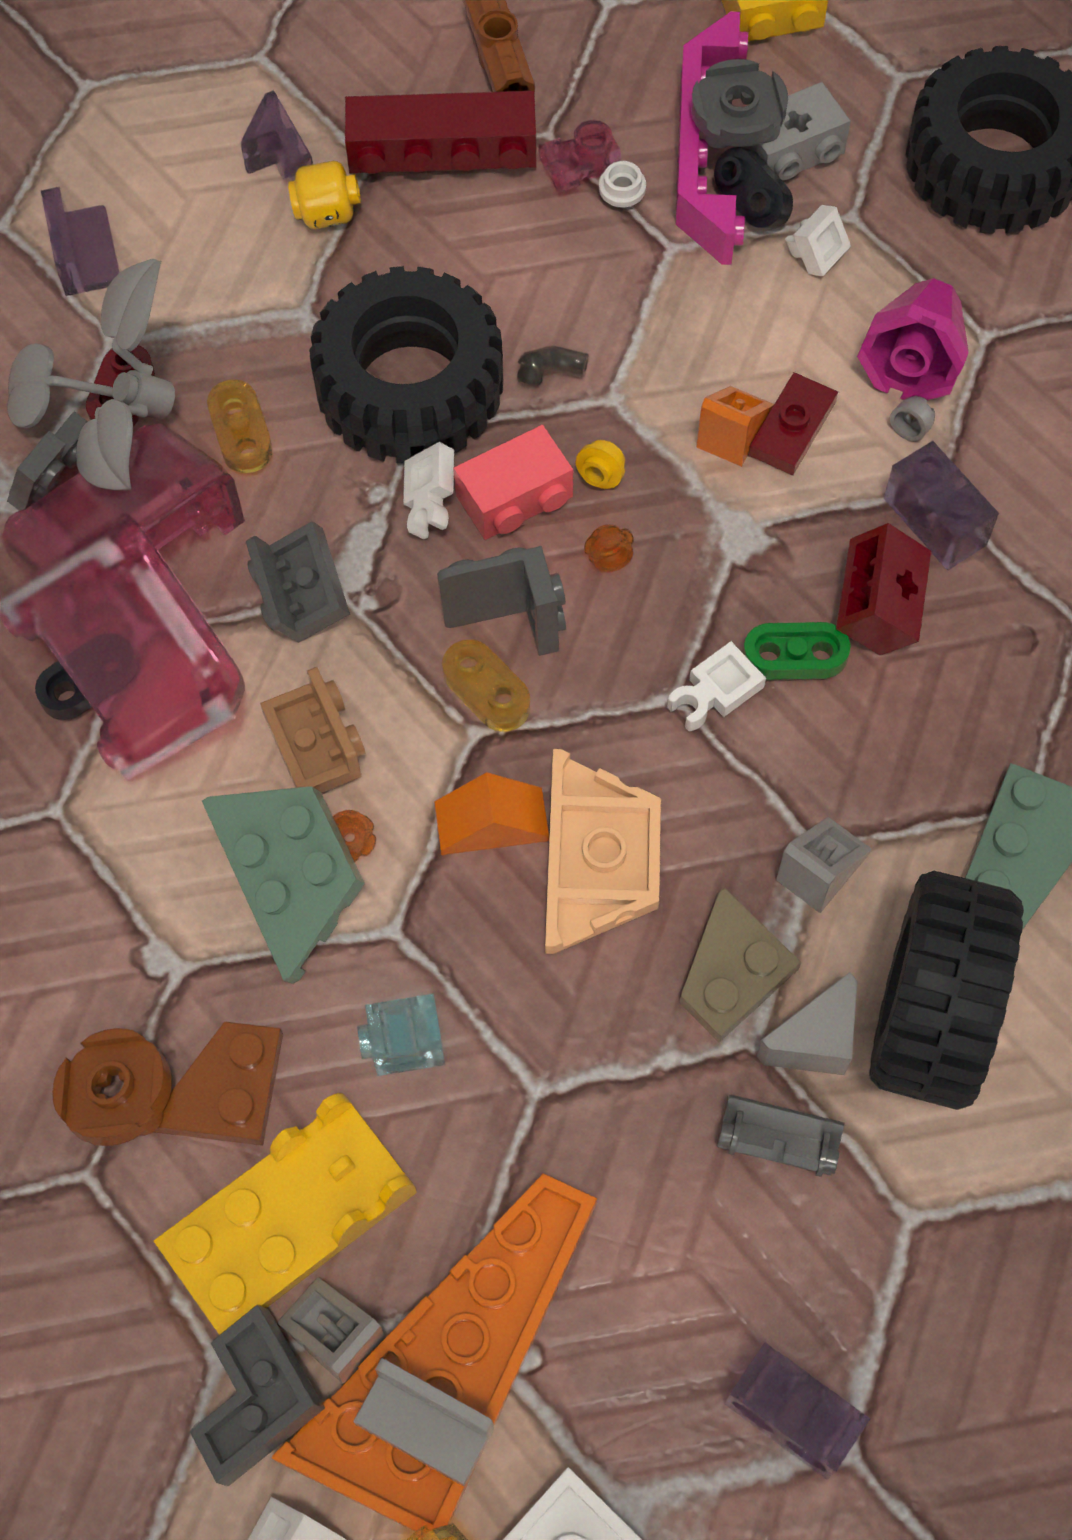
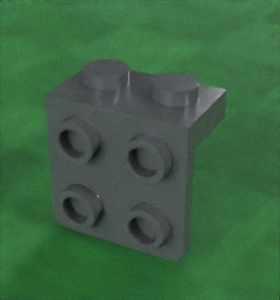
M542 546L530 549L512 548L499 556L478 561L460 560L437 573L442 615L447 628H455L527 612L538 655L541 656L559 651L558 631L566 630V621L562 605L566 604L559 573L549 574Z

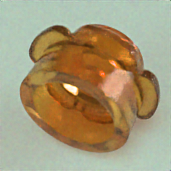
M611 524L602 525L595 529L591 536L587 538L584 544V551L589 555V561L594 563L595 567L600 571H617L631 561L633 557L631 545L634 542V537L627 528L620 529L617 525Z
M354 810L340 811L333 816L354 862L360 856H368L376 845V836L372 833L374 830L373 822L367 816ZM353 834L355 838L353 841L348 842L345 840V836Z

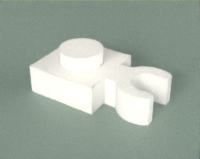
M441 442L405 460L403 505L411 508L407 520V529L409 533L422 539L428 538L429 524L444 530L447 528L449 520L448 511L443 507V499L453 494L454 449Z
M730 641L691 670L689 680L694 686L676 688L668 698L667 708L672 712L680 705H692L696 711L686 717L685 728L688 731H694L704 724L708 710L715 707L725 717L763 689L766 677Z

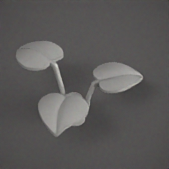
M149 259L124 269L113 278L105 293L101 310L102 332L105 336L114 338L112 342L113 351L135 369L127 373H120L115 379L113 387L60 376H51L54 362L53 351L49 347L38 343L30 344L23 348L16 356L10 369L7 411L11 422L21 428L34 427L42 419L49 404V386H61L114 398L106 401L102 407H98L95 410V419L84 424L80 431L76 448V462L80 474L92 485L113 491H128L132 489L129 477V457L133 434L132 415L143 418L148 416L158 420L164 419L170 413L175 400L173 384L168 380L152 376L153 367L142 363L129 352L134 350L140 343L148 325L162 262L156 259Z

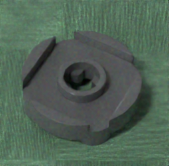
M745 59L722 61L706 70V77L699 84L698 81L695 83L691 101L692 118L698 129L705 134L706 142L711 147L717 149L728 146L747 147L762 142L769 143L778 138L781 125L786 118L788 92L784 81L778 74L772 71L771 77L767 73L759 71V63ZM741 99V102L748 106L735 107L732 105V100Z

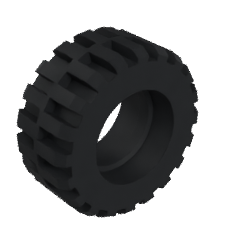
M994 46L992 51L984 52L982 48L970 50L965 53L963 59L958 55L942 64L941 69L934 71L928 77L924 88L919 91L905 156L907 157L906 168L909 178L915 182L914 188L924 201L929 199L932 201L931 208L942 217L948 214L954 218V224L966 229L969 224L980 227V232L993 234L995 229H1005L1006 234L1023 231L1025 225H1029L1032 229L1045 224L1050 216L1052 218L1059 216L1068 208L1072 200V71L1069 69L1065 72L1061 70L1058 61L1049 56H1046L1045 59L1034 56L1035 51L1021 48L1020 52L1008 51V46ZM980 129L1007 131L1021 137L1033 149L1019 152L992 149L976 141L968 132Z
M404 266L390 267V273L378 275L377 271L363 275L360 284L355 286L351 282L337 292L338 301L331 299L327 302L320 312L321 320L314 324L311 333L310 363L320 411L325 414L327 425L333 433L343 435L345 444L356 451H360L363 447L367 448L368 457L385 461L386 456L396 457V463H405V460L438 442L454 449V453L467 446L468 436L475 439L487 428V419L493 418L500 406V395L503 393L504 381L501 330L497 327L494 312L486 303L482 304V296L472 287L466 285L464 288H461L460 279L445 272L442 277L436 276L431 268L417 267V271H405ZM404 347H421L433 350L450 361L448 366L437 375L412 384L389 383L375 378L365 371L382 354Z
M935 870L919 876L914 892L911 895L894 951L873 1041L869 1079L879 1089L955 1110L973 1105L974 1100L980 1094L981 1085L985 1082L991 1059L994 1057L999 1033L1007 1011L1006 1007L1012 990L1015 966L1019 956L1024 907L1022 901L1012 890Z

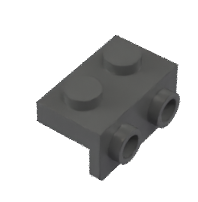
M311 521L271 545L257 536L246 540L251 559L247 563L248 570L253 580L259 585L264 602L260 606L261 613L265 622L272 630L280 631L299 643L350 615L322 527Z

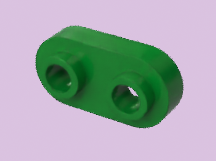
M765 623L754 627L748 633L744 643L743 654L767 680L826 679L838 675L845 668L851 645L848 636L836 629L837 625L832 623ZM824 651L830 658L821 660L816 658L813 653ZM772 652L777 656V659L773 661L765 660L760 654Z

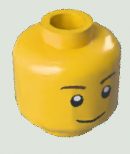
M335 160L302 166L297 170L295 180L288 182L289 196L295 219H303L304 223L311 229L348 223L353 215V205L361 203L356 174L347 175L343 165Z

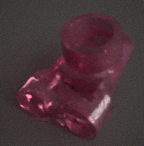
M588 120L579 124L575 129L574 139L562 142L560 138L538 146L541 162L544 168L550 172L558 192L580 186L581 179L586 177L597 178L605 172L610 164L621 161V151L612 135L610 127L598 120Z

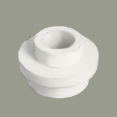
M617 161L610 164L599 180V193L602 199L612 206H633L642 200L646 192L644 175L638 166L628 161Z

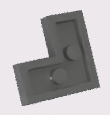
M73 412L55 434L50 431L46 433L17 468L7 499L8 503L24 514L34 501L40 506L46 502L58 486L59 481L56 479L62 473L65 465L72 469L77 464L76 448L78 437L82 427L88 421L76 412Z
M256 1305L210 1342L237 1393L189 1431L216 1483L230 1486L325 1409L269 1309L260 1305Z

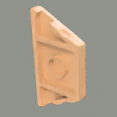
M553 749L545 954L560 952L657 910L659 907L661 798L639 787L626 786L620 781L619 777L601 768L595 772L571 760L570 753L562 749Z

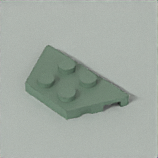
M308 786L207 797L202 800L204 808L284 981L294 984L305 973L301 966L318 941L326 942L338 924V917L341 911L351 905L365 882L321 791L314 787Z

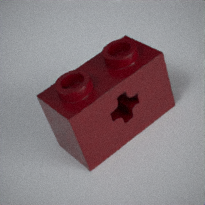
M889 523L851 538L836 629L880 656L919 642L931 550Z

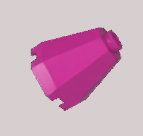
M935 278L915 283L875 314L857 358L876 389L885 393L889 392L890 387L902 391L903 393L900 397L902 400L912 396L931 400L950 395L969 354L962 305L954 287Z

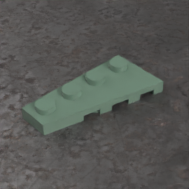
M1010 763L965 878L1012 890L1022 901L1024 907L1022 916L1024 929L1072 863V786Z

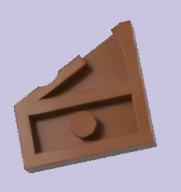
M223 1022L171 1091L168 1102L162 1111V1123L154 1133L263 1146L283 1038L281 1028Z

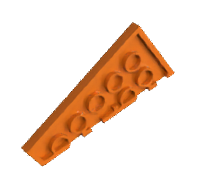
M543 1173L493 1225V1229L467 1256L464 1255L449 1271L450 1274L428 1297L425 1296L358 1366L359 1369L330 1399L327 1398L324 1401L323 1406L325 1409L306 1423L289 1442L286 1441L271 1459L430 1540H442L475 1467L463 1487L355 1425L353 1421L378 1378L375 1369L380 1359L383 1358L493 1420V1425L495 1426L594 1211L597 1198Z

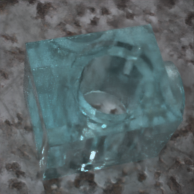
M434 994L365 1005L368 1024L357 1026L362 1060L373 1058L377 1076L445 1065Z

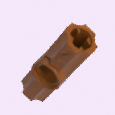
M463 0L478 45L479 63L487 72L493 92L534 91L535 94L534 80L518 37V21L515 15L509 11L506 0Z

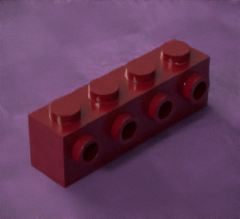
M534 91L346 96L345 146L349 173L374 174L378 172L537 168Z

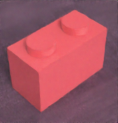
M543 424L453 467L455 495L484 540L499 533H510L521 526L525 520L543 511H555L573 497V468Z

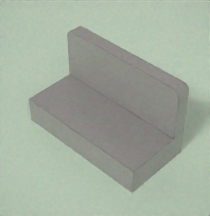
M381 1358L375 1369L378 1378L354 1419V1424L464 1487L494 1431L493 1420Z

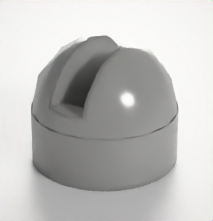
M912 396L900 402L890 415L893 429L906 440L918 441L922 439L935 421L934 408L927 404L928 400L924 397ZM909 413L915 416L913 420L908 416Z

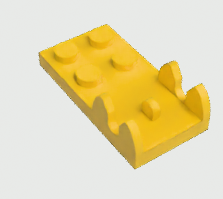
M336 1093L325 1098L316 1110V1118L305 1128L299 1130L297 1126L282 1130L271 1143L269 1155L153 1240L219 1335L256 1305L264 1308L269 1307L417 1193L414 1184L399 1167L345 1094Z

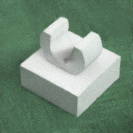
M821 205L809 219L801 221V227L793 236L788 235L785 238L791 255L797 258L802 257L808 274L824 276L851 247L837 207Z

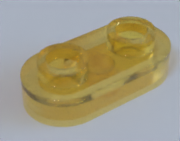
M226 380L212 388L207 397V406L224 462L229 468L240 473L256 472L268 464L273 451L270 435L256 392L252 386L241 380ZM234 409L242 410L241 412L228 414L231 410ZM246 449L254 450L250 453H241L243 450Z
M462 640L454 643L447 649L442 661L443 676L447 686L487 727L495 731L507 732L515 730L525 723L530 713L529 690L487 645L477 640ZM464 659H474L478 662L475 666L469 668L460 665ZM499 694H508L512 697V700L507 703H499L495 700V697Z

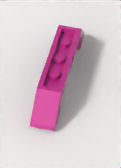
M735 11L729 12L683 45L680 87L676 225L722 265H732L734 245L743 246L745 216H736V195L706 194L707 176H698V168L707 167L708 143L705 139H699L700 130L692 118L691 101L695 83L698 81L699 84L706 77V70L726 60L747 59L748 32H740V12Z

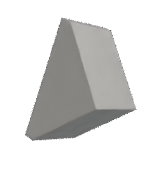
M827 817L788 844L783 853L776 881L821 913L867 858L872 849Z
M849 972L761 1040L756 1057L766 1066L845 1075L852 1060L857 979Z
M319 1277L316 1278L277 1322L285 1332L343 1385L359 1369L358 1366L386 1338L381 1326L371 1316Z

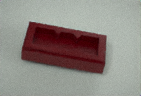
M793 372L750 444L748 456L790 475H794L834 407L838 391Z

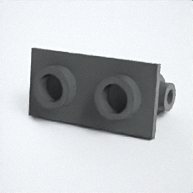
M729 1094L717 1147L729 1150L728 1154L730 1155L738 1152L815 1171V1176L822 1177L823 1174L832 1176V1174H835L840 1153L838 1149L845 1123Z

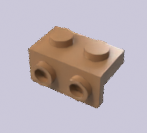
M318 667L307 670L309 684L261 702L260 705L295 788L312 786L323 793L362 777L358 757L366 753L354 724L344 727L338 712L345 710V706L334 680L324 683Z

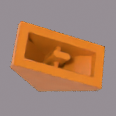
M728 386L705 397L700 412L697 448L742 467L748 457L750 444L774 404L732 386Z
M486 772L434 801L441 855L549 841L542 787Z

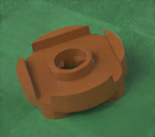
M123 1028L97 1032L80 1043L84 1048L76 1053L71 1061L66 1057L59 1066L53 1083L52 1097L54 1108L68 1128L84 1142L98 1146L119 1145L131 1141L139 1135L146 1136L153 1133L162 1123V1111L168 1102L171 1092V1071L169 1064L159 1049L153 1043L147 1041L141 1034ZM118 1075L119 1079L124 1083L122 1089L111 1098L101 1094V1087L109 1086L112 1076Z

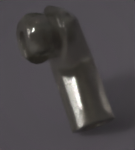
M555 345L524 352L517 362L520 364L517 379L523 383L540 385L543 382L544 369L584 378L588 367L589 354Z

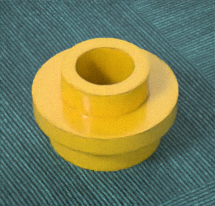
M596 440L591 444H587L576 456L575 462L579 474L592 486L602 489L614 488L624 477V454L619 447L609 441Z

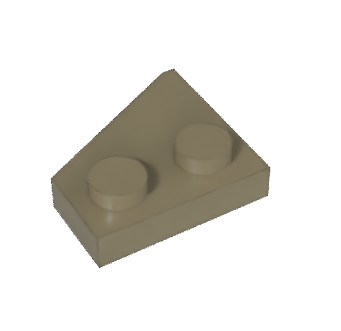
M724 888L718 893L683 988L680 1004L720 1043L799 970L801 961Z

